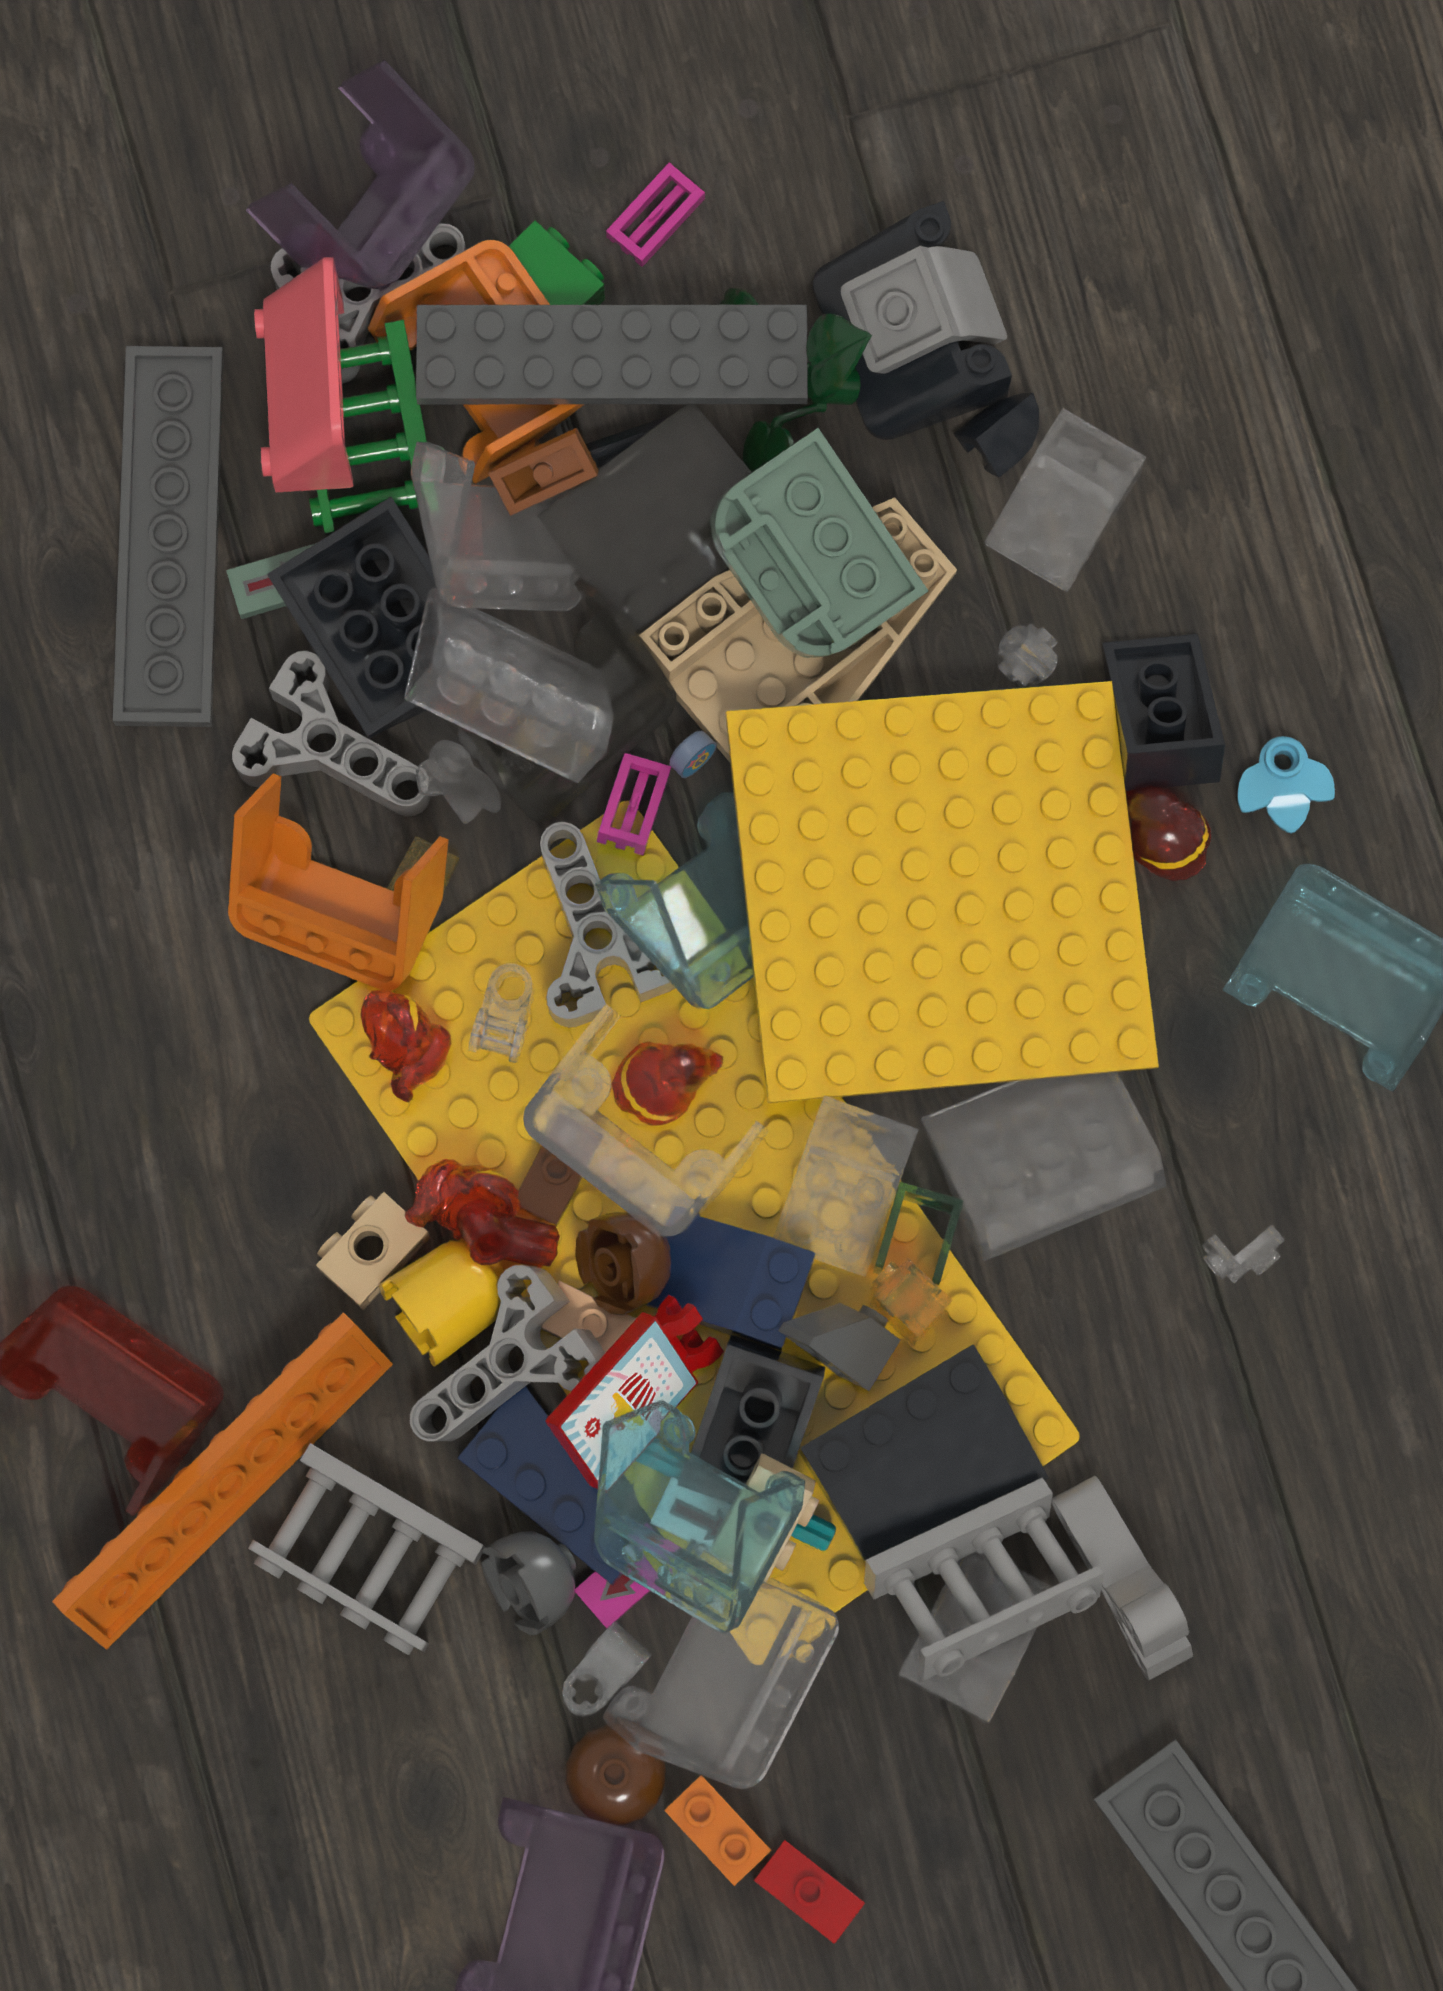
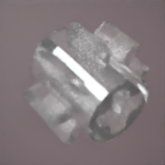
M1029 624L1028 627L1023 625L1016 626L1009 630L1000 641L998 654L1004 661L1000 663L998 668L1012 682L1018 679L1024 686L1028 682L1032 684L1040 683L1047 679L1056 667L1058 655L1052 649L1058 642L1044 627L1038 630L1033 624Z

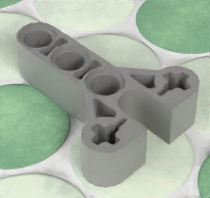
M441 223L425 229L354 265L335 261L344 302V313L339 314L340 349L363 345L369 333L367 328L383 295L464 252L466 247L462 233L450 224ZM442 245H450L457 250L448 259H438L432 254L437 247ZM288 246L280 249L271 261V271L276 289L278 290L293 279L290 274H287L289 270L295 269L298 274H301L321 260V258L311 257L305 249L298 246ZM399 266H408L414 270L413 274L405 280H395L389 276L391 271ZM356 287H365L371 291L365 300L359 302L352 301L346 297L349 291ZM360 365L341 369L342 384L351 381L357 375Z
M298 651L290 655L270 685L269 691L274 701L302 717L301 724L295 731L282 734L251 718L232 751V761L241 780L247 785L260 787L273 773L285 776L322 771L397 814L408 817L422 813L427 808L431 799L430 787L424 771L413 763L339 723L327 694L330 687L329 677L319 657L309 651ZM312 670L316 680L313 683L306 680L299 686L296 677L298 673L306 676ZM321 733L333 735L336 738V742L331 750L319 753L310 748L312 740ZM262 752L266 761L265 765L262 766L256 763L250 769L246 758L249 755L257 758ZM362 757H371L378 761V766L373 774L359 776L352 771L354 763ZM406 780L415 781L421 786L418 795L410 800H402L394 795L399 783Z
M558 822L547 827L540 840L542 858L573 937L561 977L553 981L548 988L546 998L549 1014L552 1019L561 1026L571 1028L608 1015L607 1005L598 985L597 976L603 968L609 965L621 966L628 972L640 1003L670 992L678 987L684 975V960L680 949L669 941H652L616 920L580 830L567 822ZM561 838L570 839L577 846L574 854L564 859L556 858L549 851L552 843ZM578 883L588 884L594 890V895L590 901L584 904L573 903L567 897V892L571 886ZM602 928L607 930L612 936L609 945L598 950L587 946L584 939L586 934L592 929ZM662 957L665 963L674 962L670 965L669 975L662 977L658 970L650 972L654 968L655 958ZM570 992L573 998L582 997L577 1000V1010L569 1012L565 1005L557 1007V1005L562 1003L561 994Z
M514 1265L501 1274L497 1284L501 1304L490 1345L423 1396L412 1407L410 1426L420 1439L425 1441H453L461 1437L530 1382L559 1383L564 1389L572 1391L583 1379L577 1375L582 1370L579 1361L586 1360L589 1362V1365L584 1369L585 1374H587L606 1353L592 1332L585 1329H573L548 1349L543 1345L540 1338L542 1325L548 1318L570 1302L554 1278L545 1269L534 1266ZM524 1279L532 1281V1284L527 1288L530 1295L529 1298L522 1297L521 1295L526 1289L523 1282ZM515 1346H518L524 1354L523 1365L517 1372H514L508 1363L510 1351ZM477 1376L485 1384L484 1396L478 1402L470 1394V1385ZM438 1406L444 1409L447 1418L445 1427L440 1432L432 1424V1415Z
M1094 1475L1053 1497L1051 1502L1053 1508L1088 1570L1099 1565L1103 1571L1101 1593L1106 1599L1127 1641L1128 1647L1145 1678L1149 1681L1192 1658V1647L1186 1637L1189 1634L1188 1624L1179 1603L1170 1588L1161 1581L1147 1562L1099 1479Z

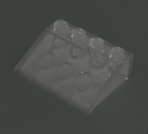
M434 587L428 592L404 699L565 778L579 783L606 753L613 711L603 671Z
M1117 1072L1011 1081L921 1118L959 1211L962 1206L960 1213L983 1261L1167 1187L1161 1153Z

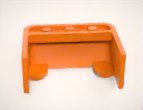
M273 773L234 814L228 916L231 924L241 935L380 990L391 991L397 989L411 973L441 905L449 839L439 836L416 864L398 877L394 885V891L311 860L312 843L308 833L298 823L279 816L282 776Z

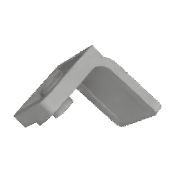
M919 246L846 282L841 287V296L851 323L872 335L863 352L867 367L872 372L886 374L939 347L956 341L965 340L997 344L1007 339L1005 327L977 255L971 251L938 246L929 248Z

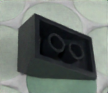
M1198 634L1102 643L1106 682L1112 681L1125 791L1220 782L1225 742Z
M731 1335L680 1487L735 1505L761 1453L793 1469L826 1367ZM769 1509L758 1512L773 1519L777 1515V1512Z

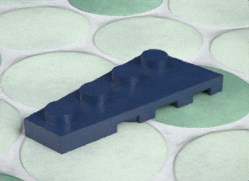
M525 1386L496 1410L459 1455L458 1459L613 1586L641 1552L644 1545L604 1491L589 1486L546 1424L547 1414Z

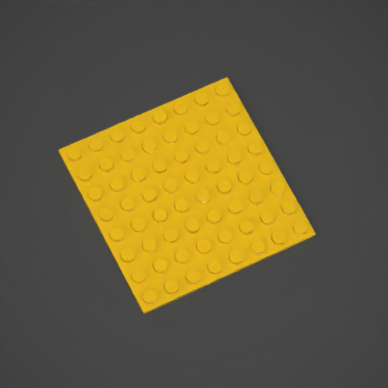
M1112 681L725 712L767 1103L1155 1069L1159 1067Z

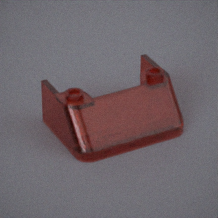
M63 1286L59 1288L0 1342V1385L8 1389L13 1395L25 1400H38L54 1389L132 1443L124 1457L126 1468L136 1480L140 1481L125 1510L132 1516L170 1479L215 1414L224 1397L222 1386L213 1376L89 1291L77 1286Z

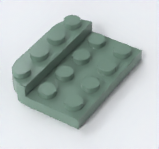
M819 428L728 489L719 499L710 517L712 538L718 553L778 641L788 650L803 658L826 657L848 648L928 592V589Z

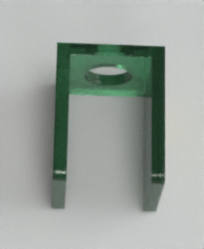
M900 1182L873 1273L880 1275L882 1273L903 1200L950 1213L929 1289L937 1291L964 1200Z

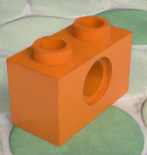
M702 1775L664 1810L734 1886L772 1851Z

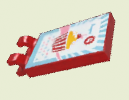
M668 1295L659 1306L655 1316L642 1312L545 1420L589 1486L603 1491L699 1383L693 1372L713 1364L724 1353L716 1338L709 1336L703 1341L698 1332L694 1330L703 1320L694 1305L687 1303L682 1309L676 1298ZM683 1335L681 1340H679L677 1336Z

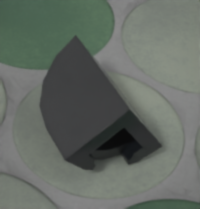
M1020 393L1004 398L984 409L953 433L967 453L976 448L987 463L984 469L998 478L1017 464L1033 446L1039 430V408L1034 393Z

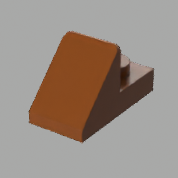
M575 428L540 444L537 438L529 441L489 470L488 474L511 516L596 477L599 470L578 429Z

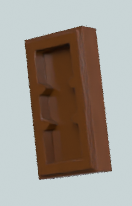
M558 1115L512 1204L557 1227L603 1140L602 1137Z

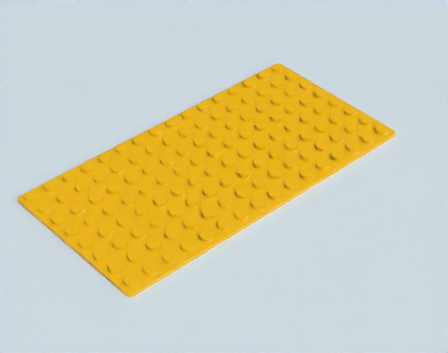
M630 801L619 803L612 825L613 828L621 829ZM639 810L630 832L639 835L644 820ZM604 814L582 828L580 832L585 839L615 919L652 941L664 940L673 943L683 954V979L678 987L670 992L640 1003L628 972L621 966L609 965L603 968L597 976L598 985L607 1005L608 1015L571 1028L561 1026L552 1019L549 1014L546 998L548 988L553 981L561 977L573 937L541 856L429 932L411 973L397 989L384 991L357 981L310 1014L309 1021L311 1026L458 1239L475 1247L481 1255L490 1251L497 1258L504 1271L514 1265L539 1267L545 1269L557 1284L561 1281L593 1298L599 1296L592 1282L583 1284L580 1278L575 1257L576 1238L579 1231L588 1228V1221L614 1212L640 1214L652 1221L664 1235L673 1209L763 1234L814 1252V1262L793 1319L838 1303H842L857 1311L861 1309L862 1305H866L888 1319L884 1328L899 1338L900 1342L870 1391L839 1377L827 1367L825 1368L824 1378L800 1447L973 1344L1003 1392L1042 1466H1045L1078 1442L1079 1432L953 1253L950 1250L948 1253V1246L843 1098L834 1097L767 1103L753 971L653 830L651 831L644 856L635 854V848L626 846L625 850L615 848L616 842L607 840L606 845L596 842ZM566 839L550 850V853L556 858H568L574 854L577 846L570 839ZM584 883L571 886L567 892L568 899L576 904H584L590 901L594 895L592 887ZM595 928L586 934L584 942L592 949H603L609 945L612 936L605 929ZM657 957L654 959V968L650 972L658 970L662 977L670 974V965L674 962L665 963L662 957ZM570 992L561 994L562 1003L557 1005V1007L565 1005L569 1012L577 1010V1000L582 997L573 998ZM397 995H407L416 1003L418 1015L416 1031L410 1012L409 1000L405 998L395 1008L382 1043L381 1018L386 1007ZM636 1051L638 1052L631 1058L628 1070L626 1071V1082L631 1096L648 1113L674 1118L666 1121L646 1118L640 1111L635 1110L626 1098L621 1083V1075L626 1061ZM559 1115L601 1136L603 1140L558 1226L555 1227L514 1206L512 1202ZM491 1170L501 1174L507 1181V1193L497 1212L480 1228L463 1229L488 1210L501 1188V1176L481 1173V1171ZM945 1260H946V1264H945V1267H944V1271H943V1274H942V1278H941V1281H940V1284H939V1280H940V1277H941V1273H942V1270H943V1266H944V1263H945ZM524 1279L523 1282L526 1289L521 1295L522 1297L529 1298L530 1295L527 1288L532 1284V1281ZM644 1305L627 1314L634 1318H637L642 1312L655 1316L658 1309ZM700 1324L694 1328L703 1341L709 1336L716 1338L725 1353L731 1335ZM542 1329L540 1330L541 1341L547 1349L561 1340ZM683 1335L677 1336L678 1339L681 1340ZM786 1338L782 1352L824 1366ZM724 1353L713 1364L693 1372L699 1383L652 1435L653 1437L688 1454L691 1453ZM586 1360L579 1361L582 1366V1370L577 1374L579 1378H583L586 1375L584 1369L589 1365V1362ZM561 1386L566 1395L571 1392ZM798 1451L793 1469L815 1480ZM631 1459L620 1473L654 1521L673 1482V1478ZM815 1482L812 1496L818 1499L819 1502L813 1514L834 1524L836 1527V1532L829 1547L825 1551H821L790 1536L789 1540L796 1543V1546L783 1571L774 1567L767 1581L659 1528L748 1659L755 1665L765 1663L868 1590L864 1584L865 1562L817 1482ZM764 1524L763 1526L767 1529H773V1527L767 1524Z

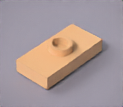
M559 1281L558 1286L570 1302L548 1318L541 1329L560 1339L573 1329L590 1330L603 1350L607 1352L636 1318L628 1314H610L599 1307L592 1299L593 1297Z

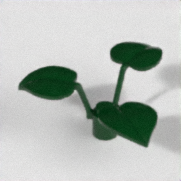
M729 288L724 293V300L721 301L720 305H758V303L748 292L738 288ZM824 314L815 321L806 345V354L810 362L807 363V395L812 400V404L775 416L772 419L771 425L765 421H757L753 424L743 448V470L745 477L794 444L789 431L782 427L783 424L815 412L825 413L827 404L852 405L857 400L861 382L855 366L872 337L869 332L854 326L845 318L836 314Z

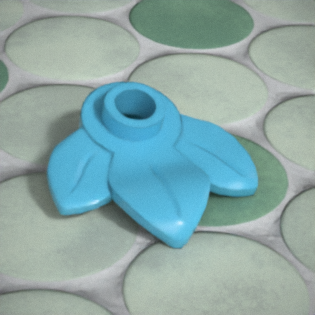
M1286 736L1273 738L1264 745L1259 755V763L1245 770L1239 781L1237 801L1241 812L1249 813L1266 807L1272 821L1280 829L1290 834L1295 833L1306 820L1310 809V801L1326 802L1333 800L1335 796L1333 777L1327 767L1309 759L1304 746L1296 739ZM1279 754L1288 756L1291 760V767L1286 770L1279 769L1274 763V757Z

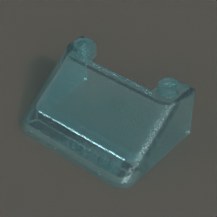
M734 792L720 793L706 805L704 812L698 819L699 834L707 840L708 847L659 883L654 880H634L625 873H611L595 883L603 907L608 915L693 1007L701 1009L715 1007L754 977Z
M1303 864L1295 869L1224 986L1223 991L1248 1006L1259 1005L1268 997L1272 989L1368 1046L1369 1049L1364 1056L1362 1064L1363 1073L1370 1080L1393 1092L1427 1042L1443 1012V939L1326 869L1314 864Z
M659 1400L606 1421L602 1429L594 1532L595 1545L600 1557L610 1567L716 1631L726 1633L739 1627L802 1510L805 1480L791 1472L781 1471L768 1478L764 1491L758 1492L691 1454L689 1452V1443L693 1442L695 1438L694 1424L688 1416L682 1414L676 1407L664 1400Z

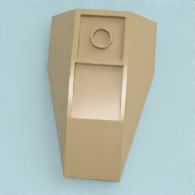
M895 497L872 508L918 574L928 592L848 648L819 658H803L788 650L775 637L730 570L713 577L639 635V640L667 689L699 727L717 743V748L729 762L726 711L859 701L956 574L957 569Z

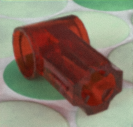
M489 1199L470 1201L458 1211L456 1224L470 1257L480 1265H492L502 1260L539 1268L543 1266L550 1267L558 1254L557 1247L560 1235L554 1225L501 1213L495 1202Z

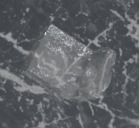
M1271 1225L1237 1255L1233 1256L1214 1234L1202 1245L1207 1252L1203 1259L1221 1280L1228 1276L1235 1284L1251 1269L1259 1276L1281 1257L1275 1249L1285 1239Z

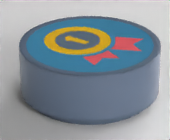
M705 731L694 732L675 749L670 758V766L682 778H687L696 773L711 758L716 750L717 743Z

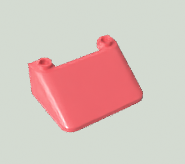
M325 257L267 296L263 300V309H255L254 312L257 339H265L270 447H261L263 477L272 476L276 493L353 487V476L345 447L339 314L344 313V302L334 257Z

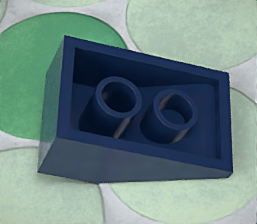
M673 1209L664 1234L670 1246V1278L659 1297L646 1305L658 1309L664 1299L670 1295L676 1298L682 1309L687 1303L694 1305L703 1318L699 1323L700 1325L782 1352L787 1337L778 1330L783 1322L794 1318L814 1262L815 1253L763 1234Z

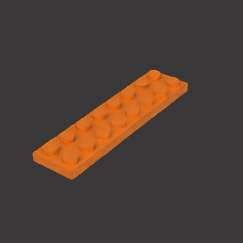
M343 1312L333 1323L325 1326L319 1333L318 1338L298 1358L290 1361L284 1367L281 1375L261 1394L255 1396L247 1404L246 1409L225 1430L216 1434L209 1446L189 1466L181 1469L175 1475L173 1482L156 1499L146 1504L138 1512L136 1518L116 1538L107 1542L101 1549L100 1554L80 1574L71 1578L64 1586L63 1591L52 1602L67 1618L107 1650L305 1453L309 1444H314L393 1363Z

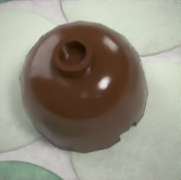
M632 1212L608 1213L588 1221V1228L579 1231L576 1238L575 1257L583 1284L592 1282L599 1296L592 1298L596 1304L610 1314L624 1315L643 1307L659 1297L670 1278L671 1255L669 1243L656 1225L644 1216Z
M607 1724L589 1731L574 1745L566 1762L565 1783L572 1802L586 1817L603 1825L624 1826L642 1819L657 1805L665 1788L666 1766L658 1746L646 1733L629 1725Z

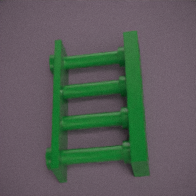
M404 320L385 323L387 336L377 337L378 342L340 349L341 369L382 361L383 366H393L396 382L395 384L387 385V390L343 398V413L345 418L391 409L392 414L401 412L405 431L396 433V438L346 447L350 466L400 457L401 462L410 460L414 479L406 480L405 486L335 499L329 498L328 489L317 490L318 497L309 498L314 527L324 526L326 536L336 531L334 518L365 513L392 497L397 507L409 505L410 509L419 508L422 519L441 515L420 405H417L416 381Z

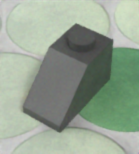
M838 1303L783 1322L778 1330L836 1375L870 1391L900 1342L899 1338L884 1328L888 1319L866 1305H862L861 1309L857 1311L842 1303Z

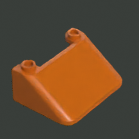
M485 240L383 295L367 329L376 342H378L377 337L387 336L385 323L404 320L409 349L412 350L417 347V305L550 304L514 252L506 244L496 240ZM585 404L464 405L482 431L470 438L463 448L461 459L464 469L475 484L489 477L488 472L529 441L535 438L539 440Z

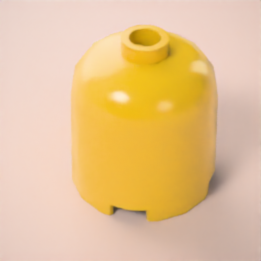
M449 1241L380 1283L379 1289L386 1301L393 1297L403 1311L395 1316L396 1320L422 1355L427 1352L429 1353V1360L435 1367L493 1324L497 1319L501 1304L497 1284L504 1269L490 1251L481 1255L475 1247L468 1243Z

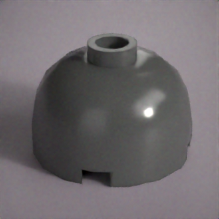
M525 1531L512 1533L500 1538L483 1549L482 1553L489 1555V1558L481 1562L487 1584L504 1612L509 1609L511 1604L516 1613L522 1618L514 1623L521 1631L530 1636L537 1635L555 1624L566 1614L575 1595L573 1570L576 1569V1563L573 1555L565 1545L561 1543L556 1545L550 1538L537 1532Z

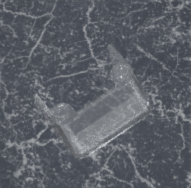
M605 1004L526 1106L523 1116L524 1126L534 1140L652 1232L664 1237L677 1236L687 1230L725 1189L769 1130L756 1120L726 1160L714 1151L700 1149L688 1154L676 1170L669 1167L598 1111L611 1092L612 1079L608 1069L591 1054L621 1017L615 1010Z

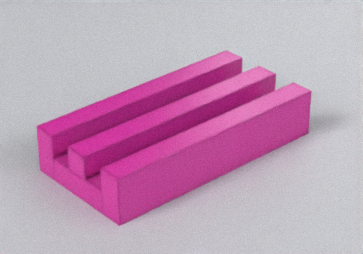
M668 163L606 230V237L611 242L619 244L623 252L627 255H632L635 258V262L643 267L704 201L705 192L671 163ZM673 180L677 184L674 189L628 238L624 231ZM687 192L689 197L640 248L638 244Z
M624 753L596 842L606 845L607 840L616 842L615 848L625 850L626 846L635 848V854L644 856L670 776L671 766ZM630 770L640 771L621 829L613 828L612 825ZM649 775L658 776L639 835L630 833Z

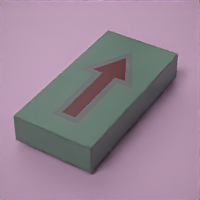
M314 544L226 570L241 619L286 606L267 574Z

